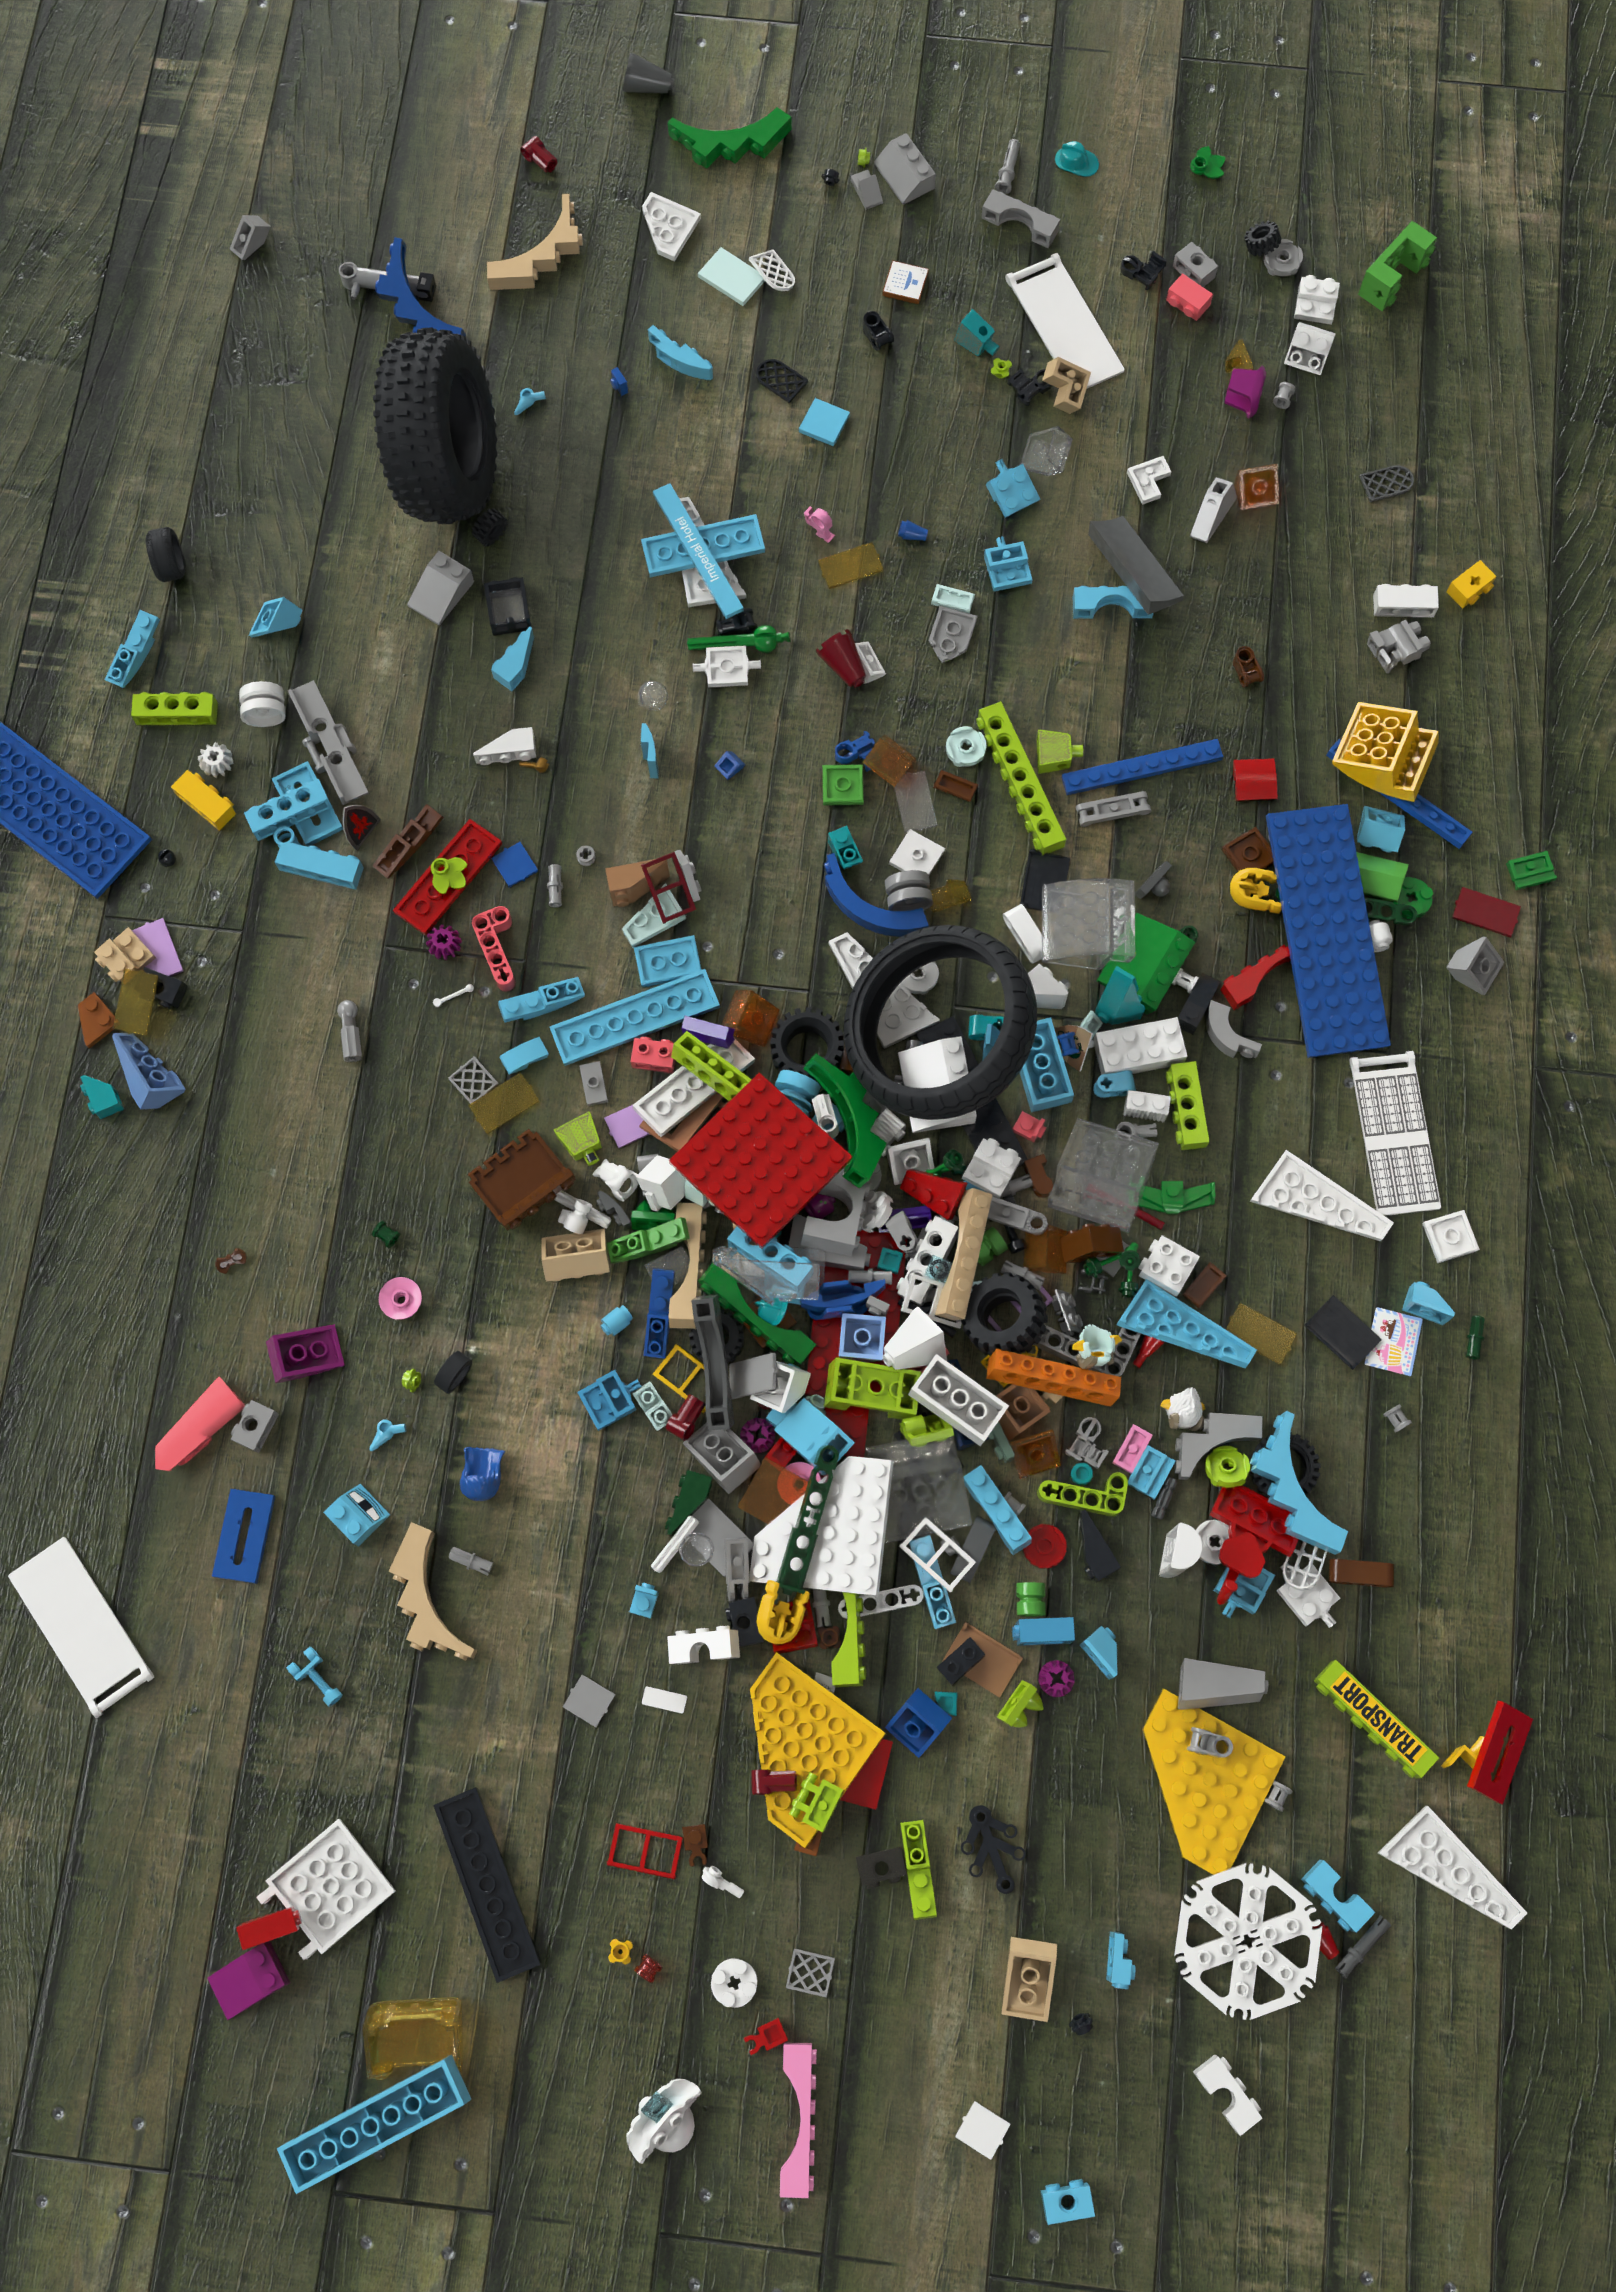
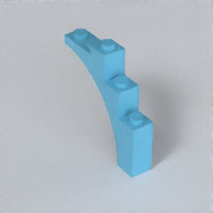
M1286 1411L1275 1419L1273 1425L1276 1428L1274 1435H1270L1266 1443L1268 1449L1262 1448L1258 1452H1254L1250 1464L1253 1465L1251 1472L1275 1482L1271 1483L1267 1495L1270 1496L1268 1503L1292 1512L1285 1521V1526L1287 1527L1285 1534L1334 1555L1338 1554L1343 1548L1348 1531L1332 1523L1322 1515L1308 1500L1299 1485L1290 1454V1432L1295 1414Z

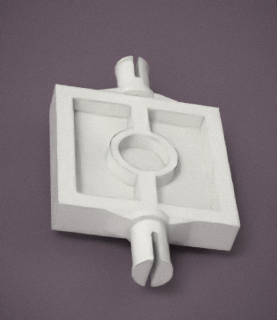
M746 646L706 648L705 663H693V672L705 671L708 687L747 686L749 669H761V660L749 661L746 655Z
M1312 1564L1310 1571H1312L1311 1573L1317 1575L1318 1570ZM1286 1568L1285 1573L1290 1581L1292 1571ZM1296 1572L1293 1584L1297 1586L1302 1585L1303 1573ZM1321 1574L1315 1586L1308 1590H1296L1286 1582L1277 1590L1278 1594L1305 1627L1318 1618H1322L1328 1628L1337 1623L1328 1611L1340 1597ZM1308 1576L1305 1586L1313 1583L1316 1578Z

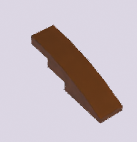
M426 804L416 819H411L400 835L396 834L373 864V867L389 879L420 848L444 817L430 805Z

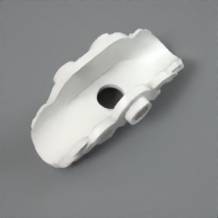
M686 2079L671 2080L670 2083L662 2086L655 2095L663 2097L662 2106L658 2105L660 2100L659 2102L653 2100V2103L650 2099L654 2096H647L641 2100L638 2110L639 2115L633 2119L631 2128L626 2135L629 2150L639 2163L643 2164L654 2148L663 2152L673 2153L683 2149L689 2143L695 2127L690 2106L702 2094L696 2084ZM649 2102L651 2108H653L654 2104L655 2109L658 2106L660 2109L653 2114H648L646 2112V2105ZM663 2113H666L658 2122L659 2116Z

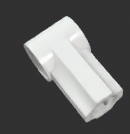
M817 1095L812 1099L818 1126L823 1129L826 1124H833L832 1129L823 1130L831 1138H835L839 1133V1126L830 1095Z

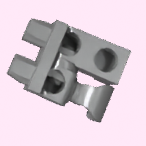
M1404 620L1400 624H1395L1379 633L1378 631L1370 633L1367 645L1375 658L1378 659L1384 671L1390 673L1399 661L1405 665L1413 660L1420 659L1422 652L1429 649L1431 642L1426 636L1417 638L1416 635L1421 633V626L1418 621L1408 624L1407 620Z

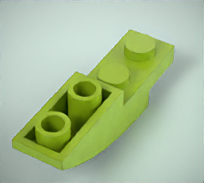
M923 1820L900 1823L914 1920L937 1917Z

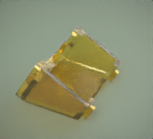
M459 1998L381 2001L370 2005L363 2024L367 2079L383 2080L392 2073L394 2067L433 2065L450 2055L453 2056L458 2070L462 2074V2003Z

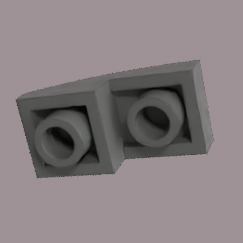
M602 1191L597 1192L599 1199L596 1202L601 1212L606 1211L608 1216L614 1214L613 1217L618 1227L622 1225L625 1231L632 1228L628 1216L620 1205Z

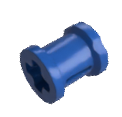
M1075 1032L1057 1036V1039L1060 1041L1063 1057L1080 1052L1076 1048Z

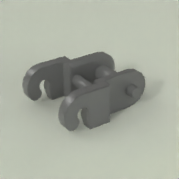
M1084 1269L1081 1270L1082 1274L1086 1273ZM1105 1274L1098 1275L1097 1278L1092 1276L1091 1287H1078V1291L1105 1293L1106 1290L1103 1289L1104 1282L1108 1280V1277ZM1095 1279H1100L1099 1288L1094 1287Z

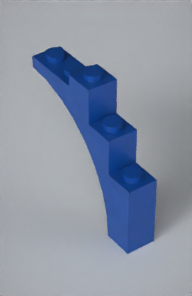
M394 237V242L390 245V263L388 262L386 266V274L388 275L380 274L379 280L375 284L377 295L382 300L398 302L394 306V315L401 323L416 325L413 328V333H417V330L421 328L433 327L437 331L442 329L449 330L453 334H460L466 337V333L462 328L449 325L435 318L416 300L406 274V244L402 238Z

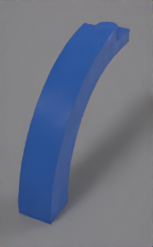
M835 853L827 855V863H824L827 874L825 876L827 890L839 909L855 923L873 932L895 937H902L913 931L929 927L923 908L910 911H890L875 907L862 900L845 882Z

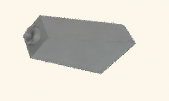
M799 1214L794 1217L789 1246L795 1251L797 1256L800 1258L804 1256L815 1265L846 1270H864L865 1266L869 1267L871 1254L867 1253V1246L860 1243L858 1249H853L851 1257L802 1246L801 1240L806 1218Z
M1184 1658L1180 1668L1178 1709L1185 1710L1260 1702L1263 1694L1268 1692L1269 1682L1265 1680V1671Z

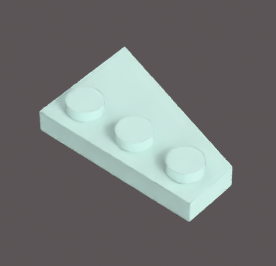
M670 890L657 895L665 917L682 911ZM652 897L648 904L641 911H638L622 928V931L631 947L634 948L685 920L686 916L684 914L663 924Z

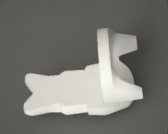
M604 1159L601 1166L593 1173L594 1177H600L611 1188L617 1200L623 1202L630 1197L639 1184L636 1178L637 1173L626 1169L625 1166L609 1163L607 1159ZM630 1178V1188L626 1192H621L620 1188L624 1181Z

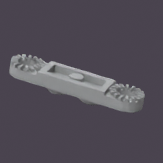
M992 1197L987 1219L1034 1235H1040L1046 1231L1048 1222L1042 1213ZM1039 1218L1043 1221V1225L1035 1229L1032 1228L1031 1221Z

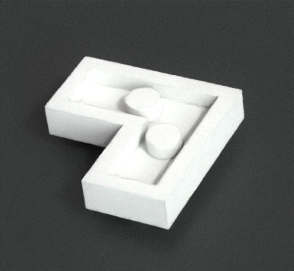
M1164 456L1127 469V474L1142 505L1160 499L1161 493L1155 481L1171 475V470Z

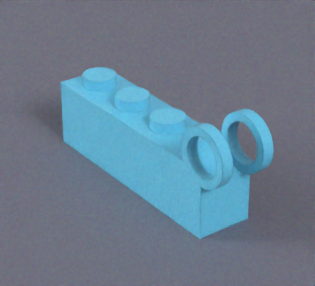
M280 827L275 831L274 840L279 847L275 864L280 871L357 889L364 869L359 858L352 855L342 856L332 850L328 852L322 851L320 848L312 845L309 847L302 846L298 842L293 830L289 827ZM282 831H288V832H290V833H285V834L281 835V836L279 837V839H278V835H279ZM290 837L289 841L282 842L285 838Z

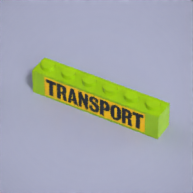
M1337 1660L1331 1661L1314 1680L1318 1684L1316 1688L1324 1696L1329 1695L1334 1700L1333 1704L1343 1713L1346 1711L1352 1717L1350 1720L1359 1729L1363 1727L1369 1733L1367 1736L1376 1745L1381 1744L1386 1749L1385 1754L1394 1762L1397 1760L1404 1766L1402 1770L1409 1777L1422 1778L1439 1759L1429 1747Z

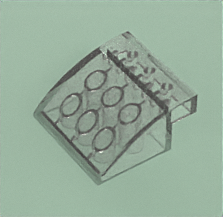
M1107 878L1077 879L1042 886V962L1101 970L1110 960L1130 963L1135 958L1134 881Z
M1077 1118L1057 1165L1056 1181L1048 1198V1207L1102 1225L1110 1224V1227H1120L1121 1231L1129 1233L1139 1208L1159 1143Z
M953 1436L948 1437L945 1441L928 1442L922 1447H912L907 1439L865 1448L867 1458L894 1461L885 1534L886 1543L907 1539L925 1517L941 1531L972 1525L961 1462L956 1453ZM925 1524L915 1537L935 1532Z

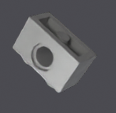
M1193 242L1175 254L1173 267L1180 274L1183 273L1202 287L1215 278L1218 268L1216 262L1210 259Z
M251 1400L243 1408L241 1414L243 1417L239 1424L237 1423L233 1427L231 1440L259 1453L279 1414ZM252 1421H257V1428L249 1431V1424Z

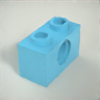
M1082 2179L1070 2181L1069 2186L1060 2187V2184L1046 2185V2190H1041L1044 2213L1048 2225L1095 2217L1090 2186L1087 2182L1083 2183ZM1065 2195L1073 2196V2204L1069 2207L1061 2205V2199Z

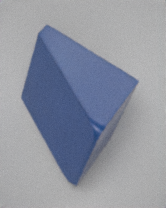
M726 751L715 764L716 769L727 780L745 766L731 751Z

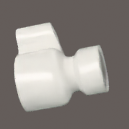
M577 1199L574 1205L575 1211L562 1209L558 1222L564 1224V1227L569 1231L583 1234L588 1223L586 1215L590 1213L592 1204Z

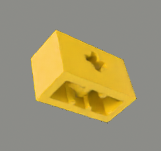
M1479 560L1451 582L1447 593L1463 609L1468 604L1473 605L1482 593L1487 594L1494 587L1493 582L1497 576Z

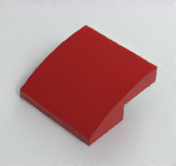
M1274 758L1233 760L1236 801L1278 799Z
M809 1599L804 1604L806 1610L797 1635L791 1641L784 1644L772 1643L774 1655L776 1652L782 1654L818 1647ZM787 1602L789 1603L790 1611H792L793 1602Z

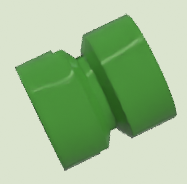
M994 1227L984 1232L978 1263L981 1266L991 1262L994 1255L999 1256L1008 1250L1004 1239Z
M1017 1583L1016 1596L1020 1598V1601L1017 1602V1616H1045L1046 1604L1042 1601V1598L1045 1597V1583Z

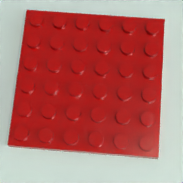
M758 1073L668 1161L671 1166L739 1229L763 1249L852 1160V1156L761 1073Z

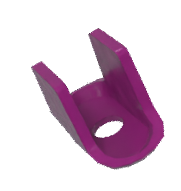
M1262 365L1258 370L1233 369L1224 403L1244 411L1248 419L1253 417L1258 410L1266 379L1264 366Z

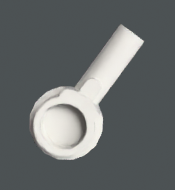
M711 1866L710 1868L705 1867L703 1869L701 1878L708 1885L723 1891L725 1889L738 1898L744 1893L743 1889L723 1879L721 1876L722 1872L718 1868Z

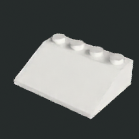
M962 1036L940 1039L898 1052L903 1084L907 1087H939L954 1082L968 1074ZM975 1110L949 1119L927 1120L910 1117L912 1133L974 1124L977 1115Z

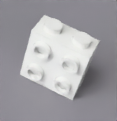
M1161 1236L1159 1241L1154 1239L1149 1251L1152 1253L1149 1259L1144 1257L1138 1267L1142 1270L1139 1277L1149 1280L1164 1291L1177 1297L1200 1256Z

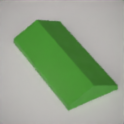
M1356 852L1364 894L1398 903L1409 864Z

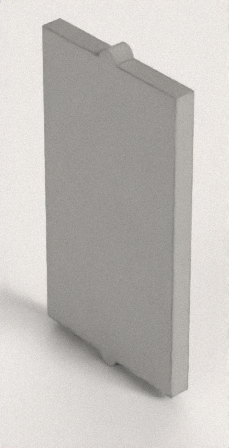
M776 1353L729 1364L732 1400L776 1389V1373L778 1371L776 1369Z

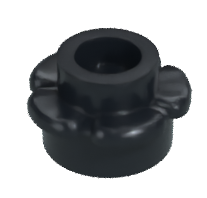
M825 169L824 174L821 176L824 183L829 186H834L840 180L838 178L839 173L833 169Z

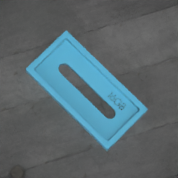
M308 761L272 778L280 796L286 794L291 789H295V785L298 783L303 786L308 781L317 780ZM333 808L318 814L321 820L318 826H315L310 818L295 824L307 847L343 830Z

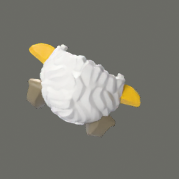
M1187 1388L1185 1391L1174 1394L1170 1399L1163 1400L1161 1403V1407L1166 1409L1169 1416V1426L1171 1429L1177 1430L1179 1428L1197 1431L1203 1428L1204 1416L1202 1415V1410H1205V1405L1200 1402V1397L1195 1388Z

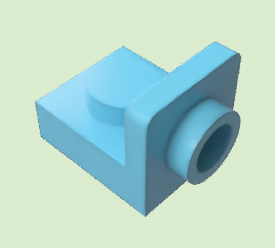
M642 1583L641 1586L636 1585L630 1613L651 1619L659 1594L658 1591L654 1590L655 1586L647 1583Z

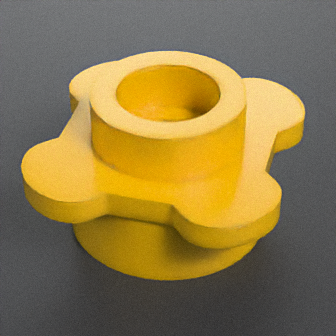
M613 1939L610 1942L612 1948L611 1954L608 1956L611 1963L616 1961L622 1962L625 1965L630 1963V1950L633 1948L632 1942L628 1940L620 1942L618 1939ZM620 1949L623 1951L622 1954L618 1953Z

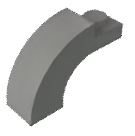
M1211 1000L1206 1012V1028L1214 1045L1221 1052L1234 1058L1237 1051L1244 1057L1256 1058L1262 1044L1236 1034L1230 1027L1228 1020L1231 1007Z

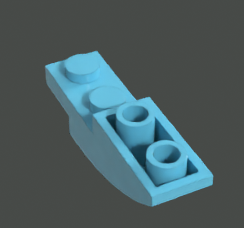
M654 325L648 329L649 341L656 346L657 358L688 376L704 380L713 379L712 364L700 357L696 349L690 348L686 343L680 348L677 342L671 341L662 329H658Z
M142 610L139 611L125 644H120L106 675V681L122 688L130 682L141 667L155 641L153 635L160 621L158 617Z
M579 977L541 986L538 991L498 1001V1006L504 1023L520 1018L528 1020L567 1006L585 997Z
M930 1535L919 1537L909 1542L911 1551L925 1564L935 1555ZM936 1559L930 1568L943 1579L938 1560ZM914 1560L934 1629L956 1623L947 1589Z

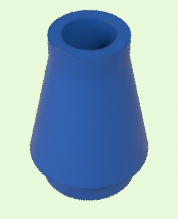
M908 520L906 522L901 521L898 536L902 537V540L925 541L928 529H924Z

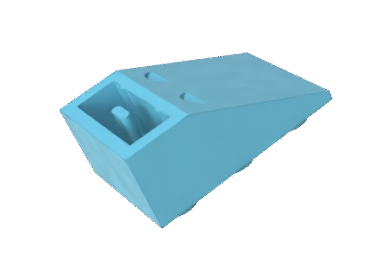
M805 1398L774 1429L813 1467L816 1466L814 1461L820 1447L824 1445L835 1447L839 1453V1461L855 1443ZM826 1449L823 1452L822 1457L824 1461L829 1462L832 1460L833 1452L830 1449ZM819 1471L821 1475H826L825 1471Z

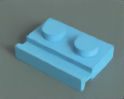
M1147 1445L1128 1479V1485L1155 1500L1176 1460Z

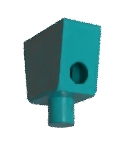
M972 309L961 321L954 341L976 356H980L984 350L993 356L1000 347L992 341L995 330Z

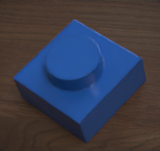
M616 367L611 370L612 379H610L614 390L618 389L621 396L628 393L627 381L619 368Z

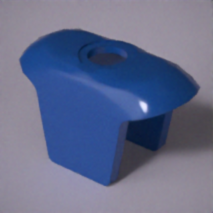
M849 1280L822 1283L819 1290L812 1292L809 1296L821 1294L823 1302L864 1293V1289L859 1286H853ZM865 1303L856 1308L849 1305L826 1308L824 1312L807 1310L811 1318L821 1320L842 1318V1313L860 1315L865 1313L868 1308H866Z

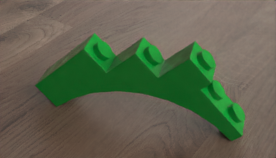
M778 107L759 121L732 130L711 131L698 129L686 125L673 117L668 121L670 137L683 144L686 149L692 150L694 162L706 169L720 155L736 164L749 149L753 154L759 155L764 159L792 130V117Z
M816 1053L805 1064L803 1069L820 1083L838 1108L847 1134L848 1153L852 1156V1160L846 1165L842 1177L856 1187L861 1188L870 1180L887 1145L884 1140L870 1131L879 1113L862 1102L867 1090L859 1082L854 1072L848 1076Z

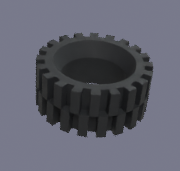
M806 1007V1012L801 1013L800 1008L794 1009L795 1015L791 1016L790 1012L784 1015L785 1020L779 1019L777 1029L773 1028L770 1040L773 1064L775 1069H779V1073L782 1070H790L817 1081L803 1069L805 1065L798 1064L789 1056L787 1052L789 1042L793 1037L804 1032H811L821 1036L828 1047L824 1059L839 1069L844 1052L843 1032L839 1030L837 1021L832 1022L830 1014L827 1013L826 1016H823V1010L817 1009L816 1013H812L811 1007Z

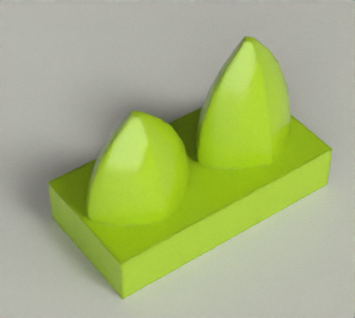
M1022 1680L997 1718L1011 1727H1026L1028 1724L1026 1714L1023 1711L1024 1708L1033 1711L1044 1709L1042 1700L1036 1692L1037 1688Z

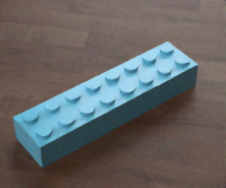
M450 2055L278 2147L277 2151L294 2191L298 2194L465 2105L471 2100V2097L453 2056Z

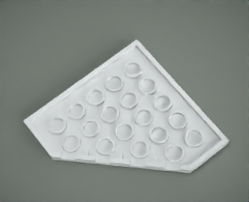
M848 1456L835 1470H832L833 1479L816 1533L818 1538L803 1588L879 1596L894 1461ZM827 1475L818 1483H824L827 1479ZM817 1492L812 1493L809 1499L812 1505L818 1504L821 1497ZM804 1495L754 1536L749 1576L751 1582L767 1583L768 1580L777 1581L792 1527L795 1528ZM807 1506L806 1510H810L809 1517H804V1521L807 1523L806 1526L814 1521V1519H811L812 1511L817 1513V1509ZM800 1536L797 1539V1546L799 1548L807 1546L808 1540L806 1536ZM798 1557L793 1558L790 1562L792 1570H798L801 1567V1560Z

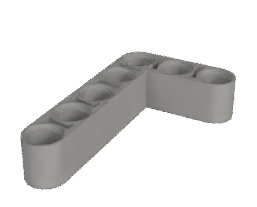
M1046 1326L1045 1334H1040L1039 1336L1041 1341L1038 1345L1035 1343L1033 1345L1079 1366L1076 1356H1072L1068 1352V1348L1073 1347V1344L1079 1340ZM1123 1327L1118 1334L1122 1342L1115 1345L1114 1364H1111L1118 1367L1119 1373L1115 1374V1376L1119 1377L1123 1374L1141 1335L1138 1332L1134 1336L1128 1335ZM1052 1337L1057 1338L1059 1345L1056 1347L1051 1346L1048 1339ZM1117 1347H1126L1128 1353L1126 1355L1119 1354ZM1108 1364L1093 1366L1088 1369L1114 1375L1109 1372L1108 1366L1110 1365Z

